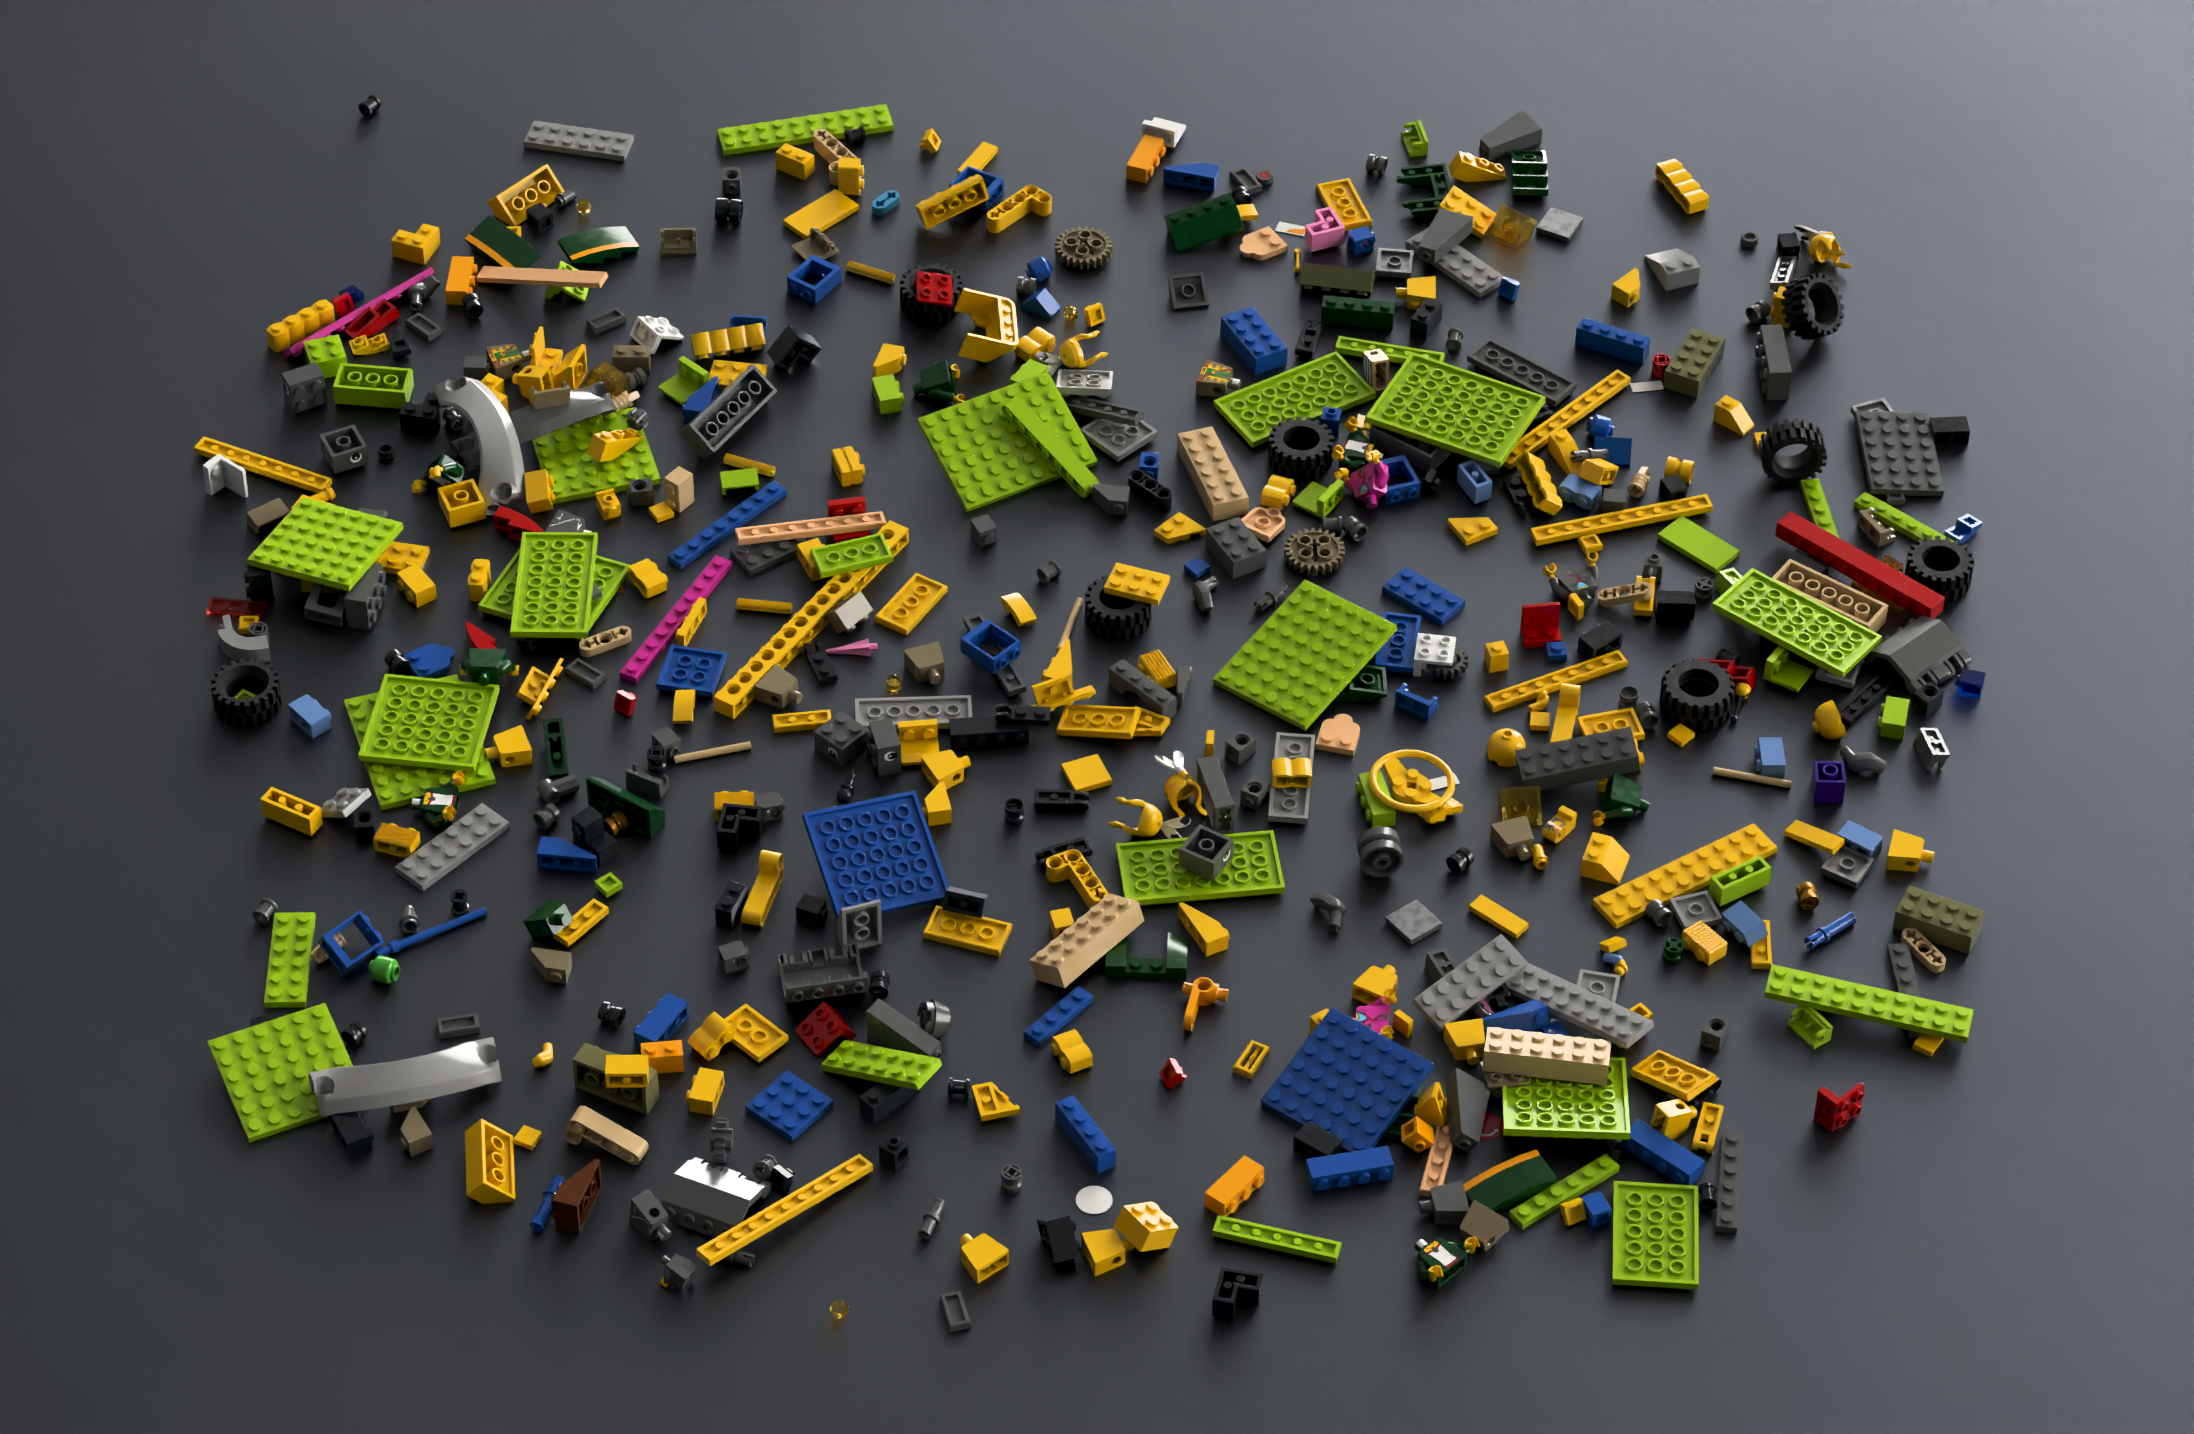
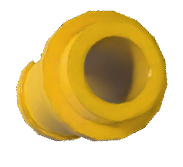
M326 487L324 491L310 497L327 502L329 500L333 501L336 495L331 487Z
M1540 844L1533 845L1534 848L1531 847L1530 849L1533 855V865L1537 869L1546 868L1549 860L1544 854L1543 846Z

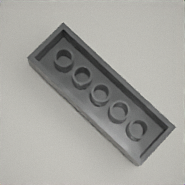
M753 363L742 371L679 434L701 459L705 460L756 413L777 390Z
M1630 726L1515 750L1516 763L1524 795L1608 778L1614 772L1622 775L1640 771L1639 756Z

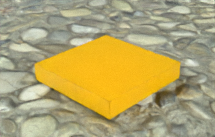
M1098 754L1061 764V769L1074 791L1086 792L1112 785V778Z

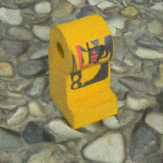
M1562 805L1554 818L1545 824L1542 836L1554 843L1560 842L1576 827L1577 813Z

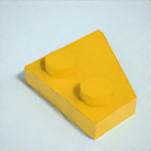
M1178 512L1154 530V536L1166 544L1190 539V535L1199 533L1200 536L1206 534V528L1181 512Z
M1489 517L1447 519V525L1465 546L1498 534L1497 526Z
M1140 708L1141 714L1133 736H1162L1170 724V718Z
M992 1082L971 1086L981 1122L1020 1114V1107L1017 1104L1014 1106L1009 1101V1097L1004 1092L999 1091L998 1087Z

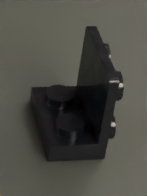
M1660 590L1654 592L1656 619L1694 620L1696 600L1693 598V592Z

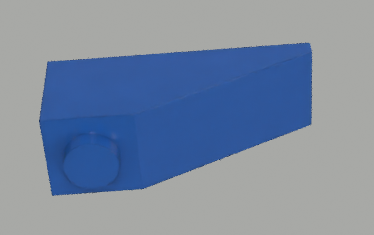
M1200 162L1166 166L1163 169V183L1214 192L1219 181L1220 165Z
M718 376L713 377L688 397L686 405L683 404L682 415H684L685 423L692 421L718 396L720 391Z
M541 836L537 850L538 867L597 873V857L562 838Z
M1536 999L1482 1018L1485 1038L1487 1027L1519 1029L1529 1032L1550 1025L1547 1006Z

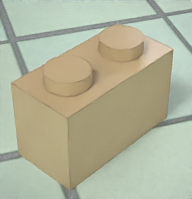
M678 466L664 477L666 504L671 509L681 513L695 501L693 474Z

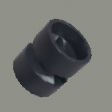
M717 197L715 219L726 221L729 217V220L733 222H741L743 200L732 199L729 201L728 198Z

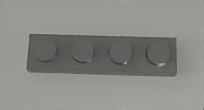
M1796 256L1778 257L1770 281V289L1778 291L1780 286L1785 287L1787 284H1790L1789 282L1792 279L1797 264Z

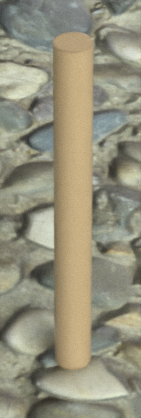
M1081 597L1076 598L1056 652H1058L1060 645H1063L1069 639L1084 601Z
M748 741L673 756L674 763H681L751 749V743Z
M1718 767L1713 769V775L1791 788L1792 781Z

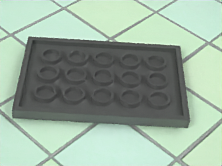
M1855 411L1854 417L1870 494L1944 495L1945 491L1928 413Z

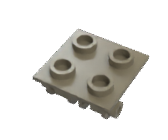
M815 227L810 229L809 238L791 245V248L805 261L812 255L826 259L840 253V250L835 247V243L830 241L824 233H821Z
M1480 1062L1481 1069L1483 1068V1062ZM1482 1071L1488 1088H1491V1095L1496 1098L1501 1097L1502 1086H1529V1083H1517L1528 1082L1527 1077L1523 1075Z

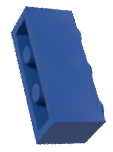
M670 993L659 999L656 1007L647 1013L640 1025L635 1027L633 1031L635 1046L641 1048V1043L668 1041L688 1018V1001Z

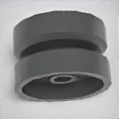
M1381 826L1373 827L1364 831L1358 837L1356 842L1360 867L1364 873L1374 877L1391 875L1401 868L1403 854L1400 838L1395 830Z

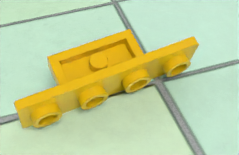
M561 657L550 675L532 666L516 695L532 705L526 719L530 720L532 715L537 716L542 707L539 705L540 702L544 703L549 695L546 692L547 689L551 690L556 682L553 679L554 676L558 677L563 669L560 665L564 659Z
M1065 674L1033 685L1032 690L1037 704L1031 706L1051 707L1052 712L1056 707L1062 705L1069 706L1076 700H1087L1096 694V691L1092 685L1074 691L1069 674Z

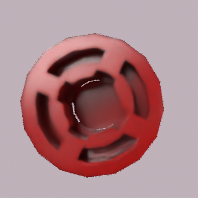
M1657 354L1653 357L1651 374L1654 378L1664 379L1665 370L1671 362L1668 355Z

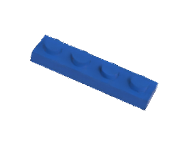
M1077 986L1024 1031V1037L1040 1047L1093 1002V995Z

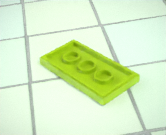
M1682 515L1658 533L1657 539L1715 574L1740 556V550Z
M882 533L810 549V555L821 579L894 562L893 555Z

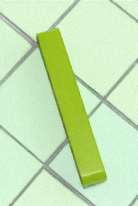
M1016 396L1002 406V412L1006 418L1081 497L1086 498L1092 494L1093 484H1100L1098 479L1022 398Z

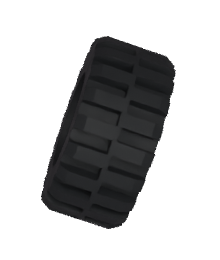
M1693 659V661L1683 660L1682 663L1678 662L1670 667L1662 677L1659 699L1660 708L1663 714L1670 718V721L1674 724L1681 723L1685 727L1690 728V730H1707L1709 727L1712 729L1717 727L1718 724L1721 725L1731 715L1735 684L1727 670L1720 668L1716 663L1712 664L1708 660L1699 661V659ZM1699 692L1708 696L1694 697L1686 693Z

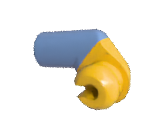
M1608 952L1603 955L1604 962L1614 964L1615 975L1622 977L1627 973L1628 967L1622 956Z

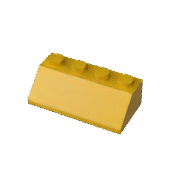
M546 164L490 199L487 203L496 217L511 226H517L527 219V208L540 202L546 207L554 202V198L558 193L562 194L565 191L549 165Z
M976 174L958 184L952 185L942 192L936 193L926 200H922L915 205V208L923 225L928 230L988 200L989 195L983 177Z
M480 1119L465 1131L466 1196L481 1204L513 1202L515 1200L513 1135Z

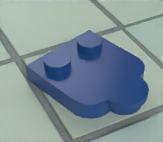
M428 644L404 654V658L410 663L409 670L415 677L435 678L450 671L455 651L450 646L440 647L437 644Z

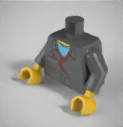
M1589 552L1586 555L1585 560L1590 564V567L1583 565L1554 574L1557 570L1554 563L1549 565L1551 571L1546 565L1543 568V574L1549 576L1550 579L1548 581L1554 595L1568 602L1569 594L1576 593L1585 604L1584 607L1592 605L1595 591L1598 590L1600 582L1598 566L1595 563L1598 559V553L1594 552L1595 559L1589 557Z

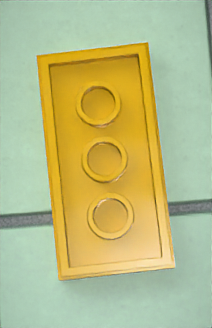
M1350 178L1316 184V190L1325 207H1332L1344 225L1345 231L1372 226V219Z
M834 189L783 219V225L803 239H807L810 237L811 228H818L822 232L858 211L859 205L837 189Z
M915 573L874 617V622L907 636L948 592V586Z
M1071 704L1064 707L1056 732L1058 736L1132 739L1141 710L1139 707Z
M936 905L923 932V938L1000 957L1012 931V924L987 917L978 918L942 910L941 906Z
M1657 1050L1630 1069L1632 1077L1686 1101H1690L1718 1081L1716 1074L1661 1050Z

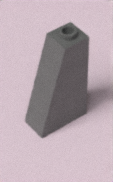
M1522 110L1480 139L1479 152L1481 156H1484L1490 162L1511 154V150H1522L1539 144L1542 139V128Z
M1440 208L1418 246V260L1432 264L1439 261L1472 233L1474 217Z
M877 999L866 1011L868 1040L889 1049L941 1058L940 1041L882 1000Z
M1455 1068L1445 1078L1450 1142L1460 1149L1469 1152L1480 1142L1491 1088H1488L1487 1084L1459 1068Z

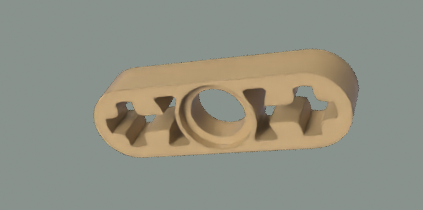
M1640 582L1602 589L1597 593V598L1601 606L1609 607L1647 600L1651 598L1653 591L1648 582ZM1623 593H1629L1626 596H1621Z
M619 626L585 638L579 642L580 654L584 657H591L628 644L632 640L631 629L627 626ZM602 640H610L608 643H601Z
M1906 928L1902 931L1901 943H1908L1910 952L1925 967L1934 973L1942 972L1945 969L1946 957L1917 929ZM1926 948L1928 952H1921L1918 949Z

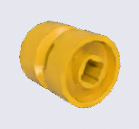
M1669 456L1665 466L1664 477L1677 474L1685 484L1690 485L1695 462L1685 459L1680 462L1679 458Z

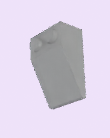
M1678 248L1645 255V260L1665 291L1699 284L1700 266L1692 255Z
M880 899L840 909L836 921V936L840 946L846 945L847 952L848 945L857 944L858 949L882 944Z

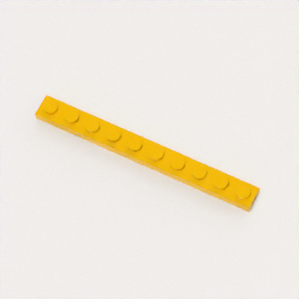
M1618 369L1523 436L1513 448L1503 466L1510 470L1516 466V459L1524 451L1533 454L1548 443L1550 433L1568 429L1629 385L1631 377Z
M1707 494L1534 527L1530 528V535L1536 546L1594 533L1600 534L1676 519L1681 515L1686 517L1712 512L1713 505Z
M861 1154L854 1156L696 1249V1255L706 1264L712 1266L873 1171V1164Z

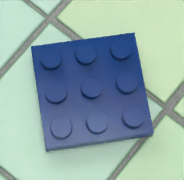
M671 644L657 680L656 688L671 692L695 689V695L713 698L727 661V653Z
M786 1070L745 1105V1111L792 1142L834 1106V1101Z

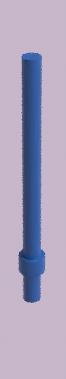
M483 907L402 940L391 941L387 946L374 950L375 956L397 953L401 951V948L488 914L487 910Z

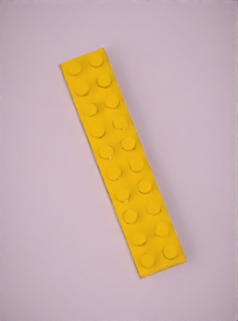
M1753 823L1594 898L1592 905L1615 929H1618L1645 916V908L1651 901L1659 899L1666 906L1672 898L1689 895L1710 885V878L1757 856L1765 859L1777 853L1778 847Z

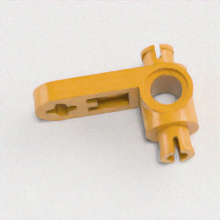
M1200 977L1194 980L1193 984L1184 982L1182 995H1190L1184 1016L1183 1030H1193L1199 1006H1207L1211 1003L1216 1004L1217 1000L1227 1002L1229 989L1219 988V984L1213 983L1207 977Z

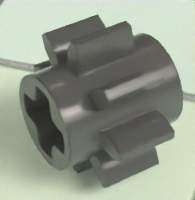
M635 407L626 414L628 417L626 422L631 429L640 431L649 424L646 421L649 418L648 414L641 408L637 409Z

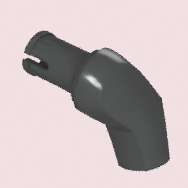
M432 275L423 282L414 284L409 288L407 297L411 300V310L419 311L422 309L421 301L431 297L441 284Z
M1210 576L1203 582L1197 581L1192 587L1193 596L1201 612L1213 609L1210 590L1219 585L1218 581L1212 583L1217 579L1215 576Z
M1844 746L1839 753L1848 762V768L1854 772L1871 771L1881 774L1887 766L1885 760L1871 752L1855 754L1850 747Z
M1314 892L1310 897L1311 903L1315 907L1326 910L1330 916L1327 928L1330 931H1339L1341 918L1346 914L1344 904L1327 893Z

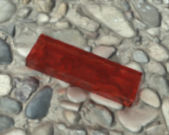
M211 597L206 613L207 615L217 616L230 614V617L237 618L240 616H259V620H263L267 609V602Z

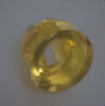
M581 199L576 203L577 210L581 214L590 212L591 204L588 199Z
M1067 305L1063 311V317L1068 320H1075L1078 318L1077 313L1079 311L1076 307Z
M892 674L887 678L886 687L888 690L898 691L901 689L902 681L900 676Z
M838 1300L831 1304L830 1312L836 1318H844L849 1312V1307L846 1302ZM841 1304L842 1306L835 1312V1309Z

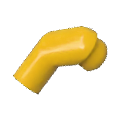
M1540 690L1537 692V701L1528 705L1529 713L1539 712L1547 708L1549 703L1547 691Z
M544 1043L542 1045V1052L532 1059L534 1067H544L553 1061L551 1043Z

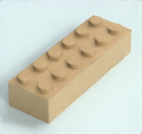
M1213 427L1178 433L1177 451L1212 521L1248 514L1249 497Z
M1789 559L1772 577V579L1875 633L1886 622L1887 604L1792 559Z
M1114 894L1106 895L1098 904L1091 907L1087 913L1078 918L1075 923L1065 929L1063 933L1030 959L1036 980L1063 988L1067 987L1145 921L1139 902Z
M1487 1027L1482 1071L1503 1074L1513 1073L1520 1076L1607 1086L1611 1041L1571 1037L1561 1034L1528 1032L1519 1029Z

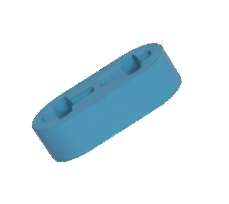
M895 190L883 193L872 202V212L880 216L888 213L899 204V193Z

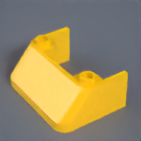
M963 288L954 311L971 315V319L976 326L986 328V337L967 333L958 356L980 362H990L1015 350L1019 339L1014 302L1005 297Z

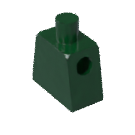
M548 900L523 922L531 937L539 938L556 935L563 928L569 926L573 918L564 903Z

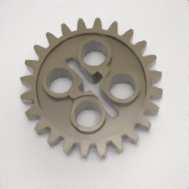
M1078 226L1077 230L1072 227L1071 231L1065 230V234L1060 233V237H1057V242H1055L1057 258H1061V263L1066 262V266L1073 264V268L1079 266L1082 269L1083 266H1086L1089 269L1091 265L1096 268V264L1102 265V261L1107 262V258H1110L1112 253L1110 236L1106 237V232L1101 233V229L1095 231V227L1088 229V226H1085L1082 229Z
M1312 527L1311 531H1308L1304 528L1303 533L1298 530L1297 535L1292 533L1291 538H1287L1284 556L1285 561H1289V566L1294 565V570L1300 568V573L1307 571V575H1310L1311 572H1314L1315 576H1317L1318 572H1321L1325 575L1326 570L1331 573L1332 568L1338 569V565H1342V560L1345 557L1344 542H1340V537L1335 538V533L1329 534V530L1322 532V528H1319L1318 531H1315L1314 527ZM1313 541L1316 543V562L1313 559Z

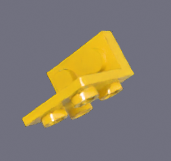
M539 326L537 333H534L533 344H530L529 355H532L530 366L549 367L552 376L553 372L557 371L559 362L563 358V350L545 348L542 326Z
M937 719L898 722L902 766L920 765L921 756L940 752Z

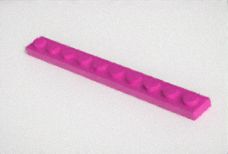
M432 267L283 351L286 358L290 355L296 357L303 353V341L330 336L334 330L338 333L346 328L345 324L354 321L369 306L372 309L375 308L384 298L386 300L392 298L393 301L403 296L401 292L406 290L408 293L412 285L423 282L427 277L433 275Z
M715 555L619 672L620 678L638 683L674 639L677 629H680L683 624L684 617L689 615L692 604H695L699 597L706 599L732 568L731 560Z

